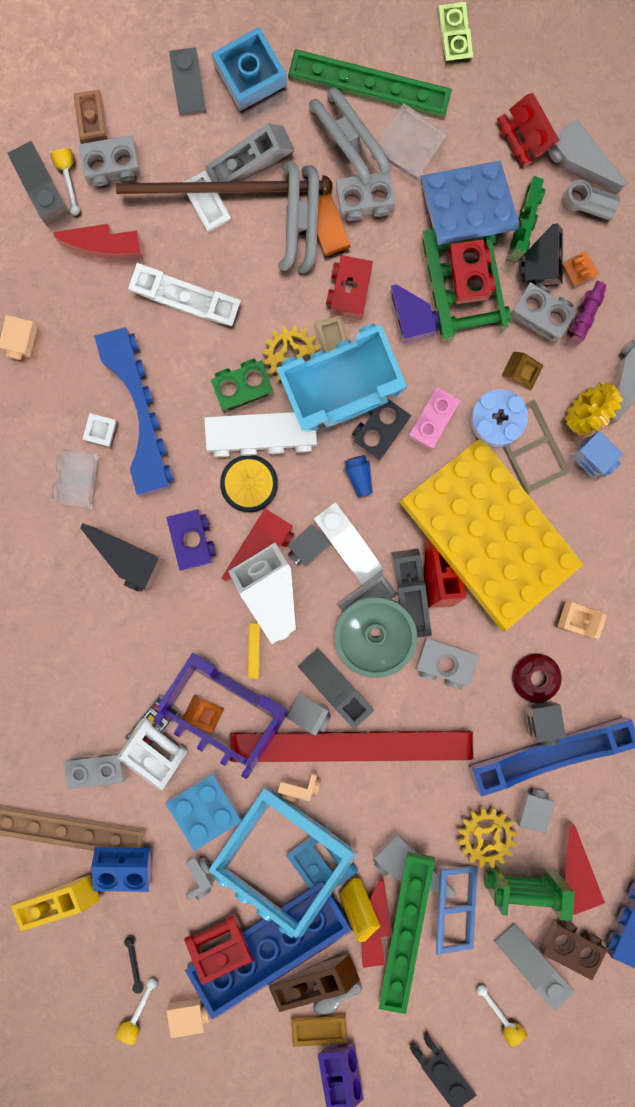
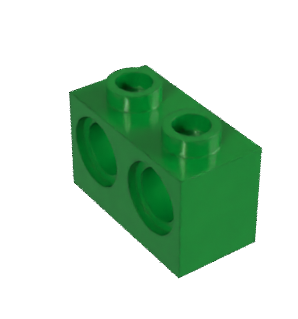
M256 359L247 360L240 364L241 368L231 371L230 368L215 373L216 378L210 379L223 413L274 395L262 360L256 362ZM252 373H258L262 376V381L257 386H251L247 383V378ZM226 383L236 385V392L231 396H225L221 392L223 385Z

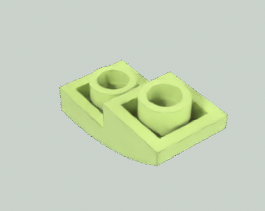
M466 2L439 5L438 13L445 60L472 58L471 31L468 27Z

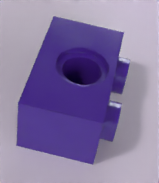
M196 509L166 517L179 571L212 564V557L217 555L213 540L208 541L206 531L210 530L207 515H201V510ZM190 532H197L200 536V542L196 547H189L186 544L185 539Z

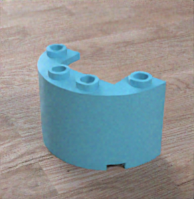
M372 323L359 329L360 333L355 335L356 341L351 342L350 339L342 341L335 346V350L328 353L325 350L316 352L310 356L311 360L305 362L303 357L297 359L294 356L282 361V366L276 368L303 432L315 431L319 429L317 425L324 423L327 428L355 418L389 402L386 396L393 394L396 397L407 389L381 324L375 326Z

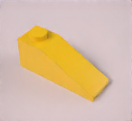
M87 875L13 904L11 909L20 931H25L81 913L99 902L100 897L97 891H93L91 875Z

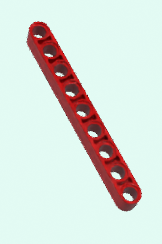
M473 731L318 732L316 736L309 732H276L258 762L473 760ZM264 732L229 733V749L248 759ZM233 758L230 759V762H238Z

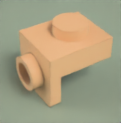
M566 601L558 627L599 639L605 626L607 614Z
M316 771L311 772L308 786L281 778L278 793L283 794L282 798L288 801L298 802V799L310 802L311 795L317 796L321 780L316 779Z

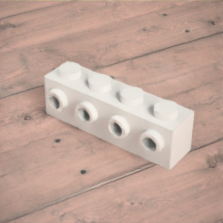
M294 412L205 417L206 451L213 453V457L230 456L229 452L240 451L241 456L257 455V450H268V454H282L286 448H295V452L302 453L311 452L312 447H317L316 430L303 432Z

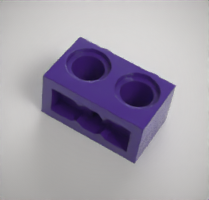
M355 1043L329 1045L318 1054L326 1107H356L364 1097Z

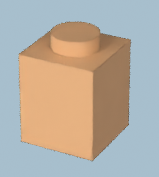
M6 315L0 337V349L5 352V356L16 360H21L22 356L30 358L38 326L32 321Z
M200 998L172 1002L168 1005L167 1017L171 1038L204 1033L206 1023L210 1022V1017Z

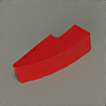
M109 224L54 232V237L59 244L90 256L125 260L143 258L141 240L137 230L112 234Z
M383 875L377 876L368 897L380 927L365 942H361L363 968L385 965L381 937L392 936Z

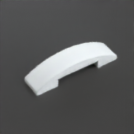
M139 263L136 264L128 290L158 303L231 327L241 300L217 291L214 293L164 275L159 270Z

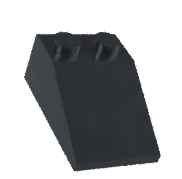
M82 523L80 529L118 577L125 580L124 586L138 592H142L143 589L152 588L164 559L98 528Z

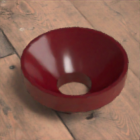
M532 653L518 660L513 668L511 679L512 685L520 697L529 702L540 703L556 695L561 686L562 675L558 664L551 657L541 653ZM536 671H543L547 676V681L542 687H535L531 682V676Z

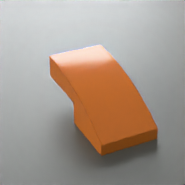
M331 193L319 197L317 238L325 257L351 248Z

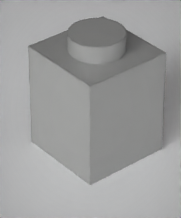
M533 788L532 793L524 791L516 823L520 827L546 834L555 801L548 797V792Z

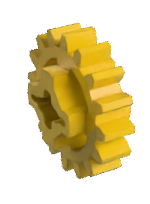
M293 325L292 331L289 332L285 326H282V334L279 335L276 331H273L274 340L266 339L265 344L269 349L262 350V355L268 356V359L264 360L263 364L264 366H271L268 370V375L271 376L276 373V382L279 383L281 378L276 368H278L277 366H282L281 362L288 359L285 358L288 355V345H290L294 354L299 353L296 355L297 359L302 357L306 359L318 352L320 345L313 346L312 343H314L316 337L313 335L307 338L306 328L299 333L297 332L296 325ZM292 338L299 339L306 345L300 346L294 343ZM282 341L283 347L281 351L274 354L276 346Z
M600 382L594 389L590 386L588 392H581L578 400L571 402L574 406L567 409L566 424L579 436L583 433L589 435L593 429L598 432L600 426H607L610 422L609 419L617 416L614 412L622 407L619 404L623 401V398L620 396L621 393L609 382H606L604 385Z
M480 807V814L477 815L471 810L470 815L472 818L470 820L463 818L462 821L466 826L457 830L463 835V837L457 839L458 844L465 845L461 849L462 854L470 853L469 862L473 863L478 859V865L482 868L485 862H488L491 868H494L496 860L504 864L503 856L506 854L512 857L513 855L509 850L510 846H517L516 841L511 838L518 835L516 830L509 829L513 826V821L511 819L504 821L506 813L503 811L496 815L495 807H491L489 813H486L484 807ZM491 819L487 824H478L481 820ZM502 826L505 831L504 842L500 840L499 836ZM470 831L475 835L476 840L473 847H471L469 841ZM491 832L493 839L491 841H484L482 834H489ZM490 850H496V851H497V852H495V853H493V854L484 855L486 851H490Z

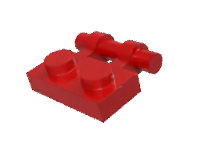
M534 93L527 94L509 109L514 120L510 122L507 114L497 118L501 126L500 132L504 138L507 137L513 148L511 151L515 159H519L523 167L532 162L528 154L530 150L535 157L541 156L560 141ZM518 129H520L522 135L526 140L523 143L521 142L518 134L516 133Z

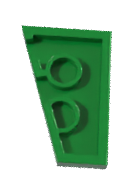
M533 176L528 182L518 216L519 230H515L506 257L508 261L517 263L522 256L525 257V253L529 249L531 232L534 230L538 215H536L537 207L541 205L545 194V189L542 188L543 178Z

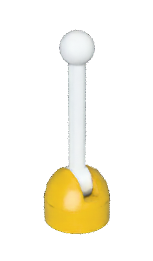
M58 149L50 153L51 159L56 168L63 170L71 203L70 213L73 216H77L81 210L76 205L68 171L73 164L72 149Z
M151 978L147 981V989L131 1021L124 1022L118 1027L114 1036L120 1041L129 1045L135 1044L139 1034L136 1021L151 991L158 985L155 979Z
M485 985L478 986V995L485 998L504 1024L503 1036L510 1048L520 1044L528 1036L525 1029L518 1023H509L488 995L487 987Z

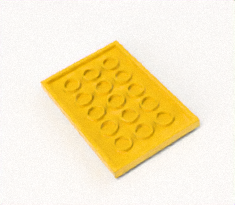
M480 439L399 501L502 632L508 630L584 565L490 446Z

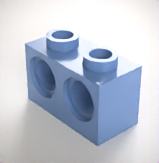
M598 431L589 436L575 450L571 457L593 478L601 475L605 477L607 474H612L620 466L621 462L618 459L623 453Z

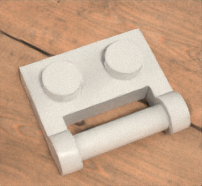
M144 717L139 721L134 733L116 758L155 788L163 790L188 750L181 744L176 745L154 728L149 719ZM147 735L169 752L171 758L169 760L144 742L142 740L144 736Z

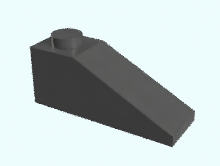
M32 141L7 153L45 225L70 213Z

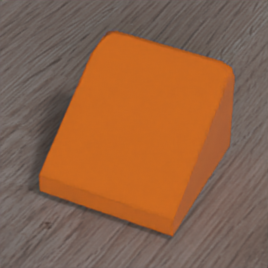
M194 695L183 719L190 725L213 733L224 708Z

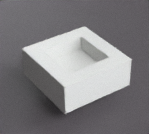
M89 413L83 440L110 447L117 421Z

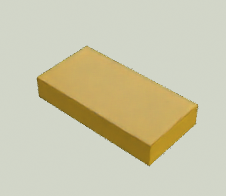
M258 623L249 624V679H259L261 627Z
M353 878L338 895L357 942H365L380 927V924L361 879Z

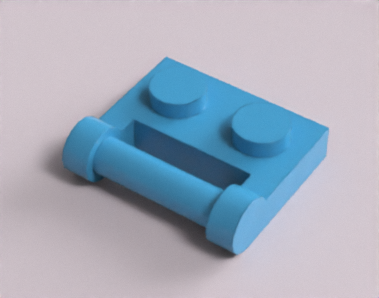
M311 836L286 854V857L310 889L322 881L326 883L333 873L315 848V845L319 842ZM326 848L335 862L339 864L342 859ZM354 863L350 865L335 888L358 871Z

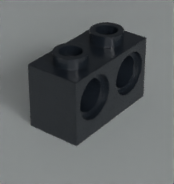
M389 399V402L367 412L371 415L365 424L360 422L351 434L355 437L352 444L377 462L382 459L412 416ZM385 410L391 411L395 416V421L391 424L383 423L380 420V413ZM373 432L378 435L379 443L376 446H368L364 442V436L367 433Z

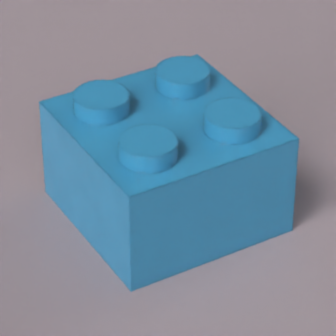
M260 27L211 53L213 64L239 111L287 86V75Z
M215 770L172 796L165 803L194 851L241 823L243 815Z

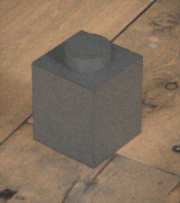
M311 524L288 545L291 550L288 555L298 566L303 563L307 567L330 546V543Z

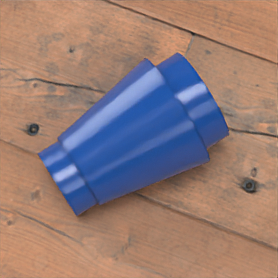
M361 455L345 460L346 467L344 470L357 497L373 493L370 461L366 460V456Z

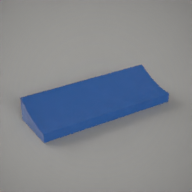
M320 882L280 909L297 922H300L325 885V882ZM332 893L303 936L298 938L293 936L291 938L286 933L280 932L278 929L280 925L272 919L270 921L263 919L243 932L253 956V962L203 985L194 964L185 970L211 1019L225 1014L353 931L348 917Z

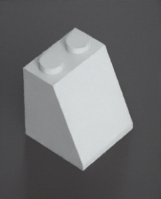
M273 543L228 571L240 596L271 644L284 640L291 632L296 630L291 568L276 543Z

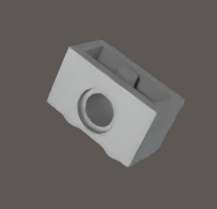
M425 638L415 669L421 671L420 677L435 681L436 677L447 679L446 685L462 689L463 685L470 687L480 655ZM444 657H450L453 660V668L448 672H442L439 668V662Z

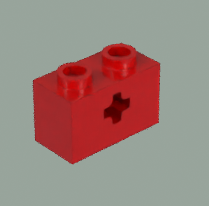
M341 255L339 263L334 262L331 279H336L334 290L329 289L326 305L331 306L330 314L362 320L373 261ZM347 282H352L353 288L350 293L345 292L344 286L347 285Z

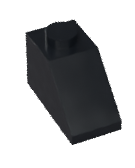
M558 223L552 224L525 253V261L521 262V276L525 278L528 284L530 282L534 285L536 283L542 285L563 284V229Z

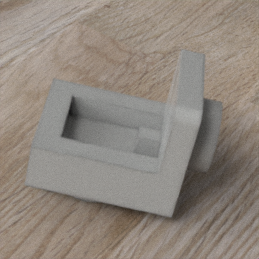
M196 853L189 857L185 863L198 884L187 891L186 897L188 900L194 897L199 900L211 892L210 887H212L214 882L208 871L210 869L209 863L204 857L200 859Z

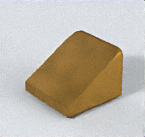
M513 352L502 375L532 390L544 365L526 353Z

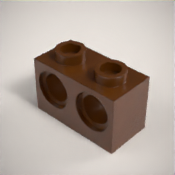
M553 919L539 947L541 953L582 976L593 980L607 953L606 948L601 944L603 940L590 932H587L585 936L578 932V927L569 921L563 920L560 923ZM559 936H568V941L564 946L555 945L556 939ZM592 948V955L589 958H580V953L583 949Z

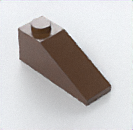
M347 954L324 961L271 984L269 990L279 1012L346 994L360 978L350 955Z

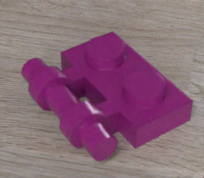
M596 281L594 288L585 292L580 306L584 307L583 311L578 316H575L569 328V331L573 332L570 338L571 341L580 344L585 340L595 320L596 312L604 300L605 288L607 286L605 283Z

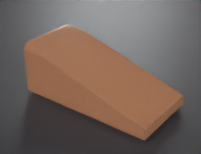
M100 89L74 93L80 143L107 140L108 132Z

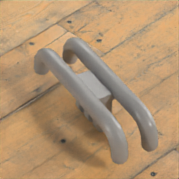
M332 87L327 91L328 100L335 102L344 114V117L336 122L318 99H312L309 102L310 111L317 114L350 160L360 177L361 183L369 184L371 182V175L359 155L362 151L360 138L374 156L379 170L382 173L389 171L390 165L384 151L337 88Z
M287 161L282 165V170L285 173H289L288 205L286 206V212L288 213L286 216L287 227L285 229L287 234L286 252L284 258L278 263V268L285 271L292 266L297 253L298 233L306 230L305 257L303 262L297 267L299 273L304 274L312 268L316 258L319 174L313 165H306L302 168L303 176L308 177V202L300 201V171L297 164L293 161Z

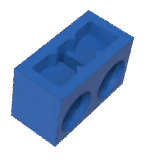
M95 847L91 865L93 891L149 892L152 873L150 848Z

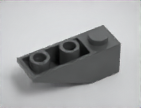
M318 648L298 666L353 729L374 712L373 707Z

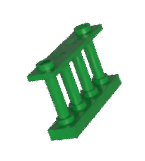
M424 230L421 240L434 307L440 323L438 328L441 343L452 341L454 333L458 332V329L498 322L499 331H505L508 323L511 322V312L509 306L504 305L493 249L496 235L437 245L434 230ZM484 239L485 248L489 247L491 254V264H487L489 275L493 274L495 291H491V295H493L496 311L462 318L451 317L449 306H452L455 302L454 291L451 292L450 289L445 290L444 279L452 275L450 265H445V263H440L439 253H442L443 249H448L450 244ZM477 259L466 262L469 264H474L477 262ZM481 286L469 289L472 291H479L481 290Z
M497 865L494 868L490 866V872L485 873V888L489 889L488 892L502 915L508 916L509 904L550 907L560 920L572 921L575 891L557 870L545 869L544 876H540V879L503 876Z

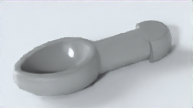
M357 982L346 994L314 1002V1012L326 1015L336 1011L341 1002L354 995H359L362 991V985Z

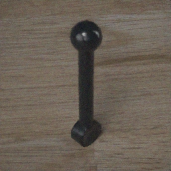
M126 937L124 944L128 947L134 978L132 990L134 993L139 994L143 991L144 985L139 980L133 949L135 940L132 937Z

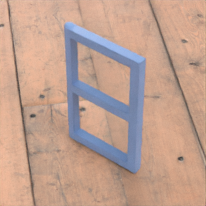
M477 866L440 869L436 955L473 949ZM470 873L468 904L445 907L447 876ZM467 912L466 943L443 946L445 915Z

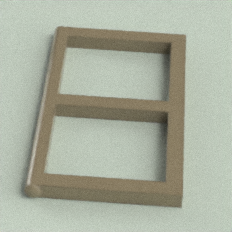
M535 399L525 405L527 409L532 407L545 437L514 452L511 451L509 445L503 447L527 494L570 473ZM501 416L492 418L497 420V424L505 420ZM548 441L562 471L529 486L515 457Z

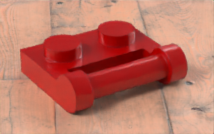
M235 914L226 917V921L197 935L191 934L184 938L202 985L254 961L242 933L240 922ZM227 932H231L233 939L201 954L200 945Z

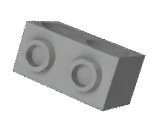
M132 135L78 144L83 175L88 184L102 186L108 184L109 180L130 181L135 179V176L141 175L136 143ZM127 155L131 157L127 164H117L121 156ZM102 160L104 162L100 169H91V164L94 161Z
M391 172L370 174L371 182L367 185L361 183L359 176L336 179L340 217L354 221L362 219L363 215L374 213L376 217L390 214V211H393L395 208ZM380 190L387 197L382 201H377L372 197V193ZM353 194L360 201L355 205H350L345 201V198Z
M530 282L511 312V316L554 343H557L577 310L572 308L573 304L562 297L557 299L549 294L550 290L539 283L534 285ZM527 299H537L540 305L539 309H530L526 303ZM550 313H560L563 322L561 324L553 323L550 319Z
M120 752L74 757L66 760L64 766L67 790L123 783L127 776L125 764L116 758Z

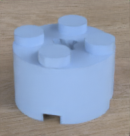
M504 389L485 393L473 407L470 416V425L475 436L490 447L496 448L507 446L517 440L523 434L528 422V411L524 400L517 394ZM497 413H501V417L505 418V421L500 425L497 424L496 419H492Z

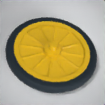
M256 455L239 456L230 461L224 468L220 479V488L224 499L230 506L243 512H256L265 508L274 499L278 488V479L272 465L262 457Z

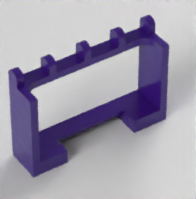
M192 652L156 707L159 712L153 722L159 725L164 717L178 724L174 732L175 736L180 737L185 729L202 739L197 746V749L201 752L209 743L225 753L220 762L222 765L226 766L230 759L233 758L246 766L241 776L247 779L288 713L286 708L264 695L258 696L219 672L215 665ZM194 671H197L273 718L248 759L169 711Z

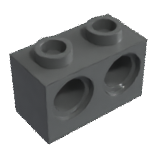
M551 700L525 705L529 733L532 739L542 743V746L559 744V739L566 738L560 704Z

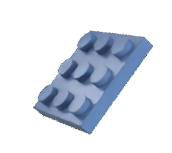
M501 160L421 175V185L437 245L519 230V219Z

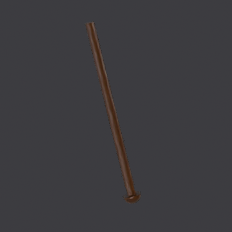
M322 175V179L319 180V191H322V196H326L331 193L333 183L328 176ZM308 180L300 181L299 192H308ZM289 181L116 183V194L288 192Z

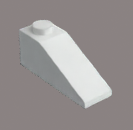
M336 502L313 519L362 585L384 569Z

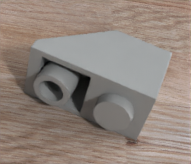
M299 691L286 718L316 736L319 730L325 731L331 715L328 714V706Z

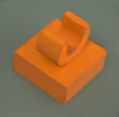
M587 250L563 262V271L573 289L599 275Z

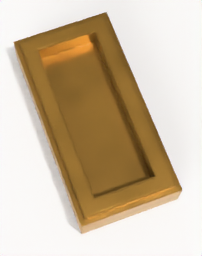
M346 1013L291 1016L293 1047L348 1044Z

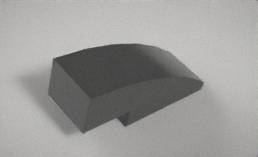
M419 549L391 552L398 602L412 616L417 629V638L432 636L426 585Z

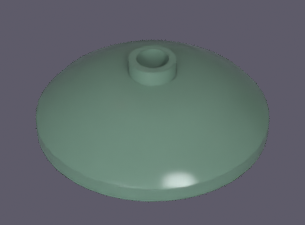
M379 596L366 597L352 603L339 617L335 628V647L343 663L355 673L372 678L386 677L400 671L413 657L417 646V629L410 613L398 602ZM377 628L381 633L378 636H374L371 634V630Z

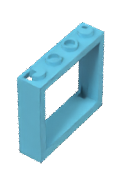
M264 788L208 871L214 875V879L218 882L217 884L224 888L229 886L236 892L234 896L247 905L250 902L258 909L256 913L267 921L272 919L280 925L278 928L280 932L286 933L291 938L293 936L298 938L304 935L358 855V852L292 803L283 799L277 792L271 788ZM269 806L342 859L300 922H297L227 868Z

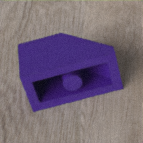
M397 284L391 285L390 293L403 343L434 336L437 331L436 327L440 326L437 311H432L428 302Z

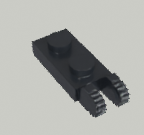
M430 1034L424 1036V1040L434 1055L427 1059L422 1050L415 1044L410 1047V1050L450 1107H462L477 1096L476 1092L444 1049H440Z

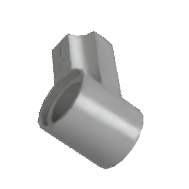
M584 180L574 181L562 196L563 205L570 211L581 210L610 221L614 218L620 203L619 196L593 188ZM573 190L581 193L582 201H577L573 198Z

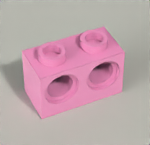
M436 387L410 432L408 439L432 451L460 400Z

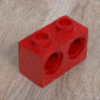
M484 239L450 244L448 253L456 304L488 300L491 296V291H495L493 274L489 275L487 264H491V254L489 247L485 248ZM468 252L473 253L477 257V262L469 264L464 260L463 255ZM472 279L479 281L481 290H470L467 282Z

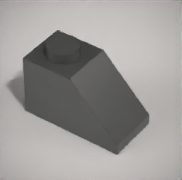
M196 47L169 51L179 115L206 112Z

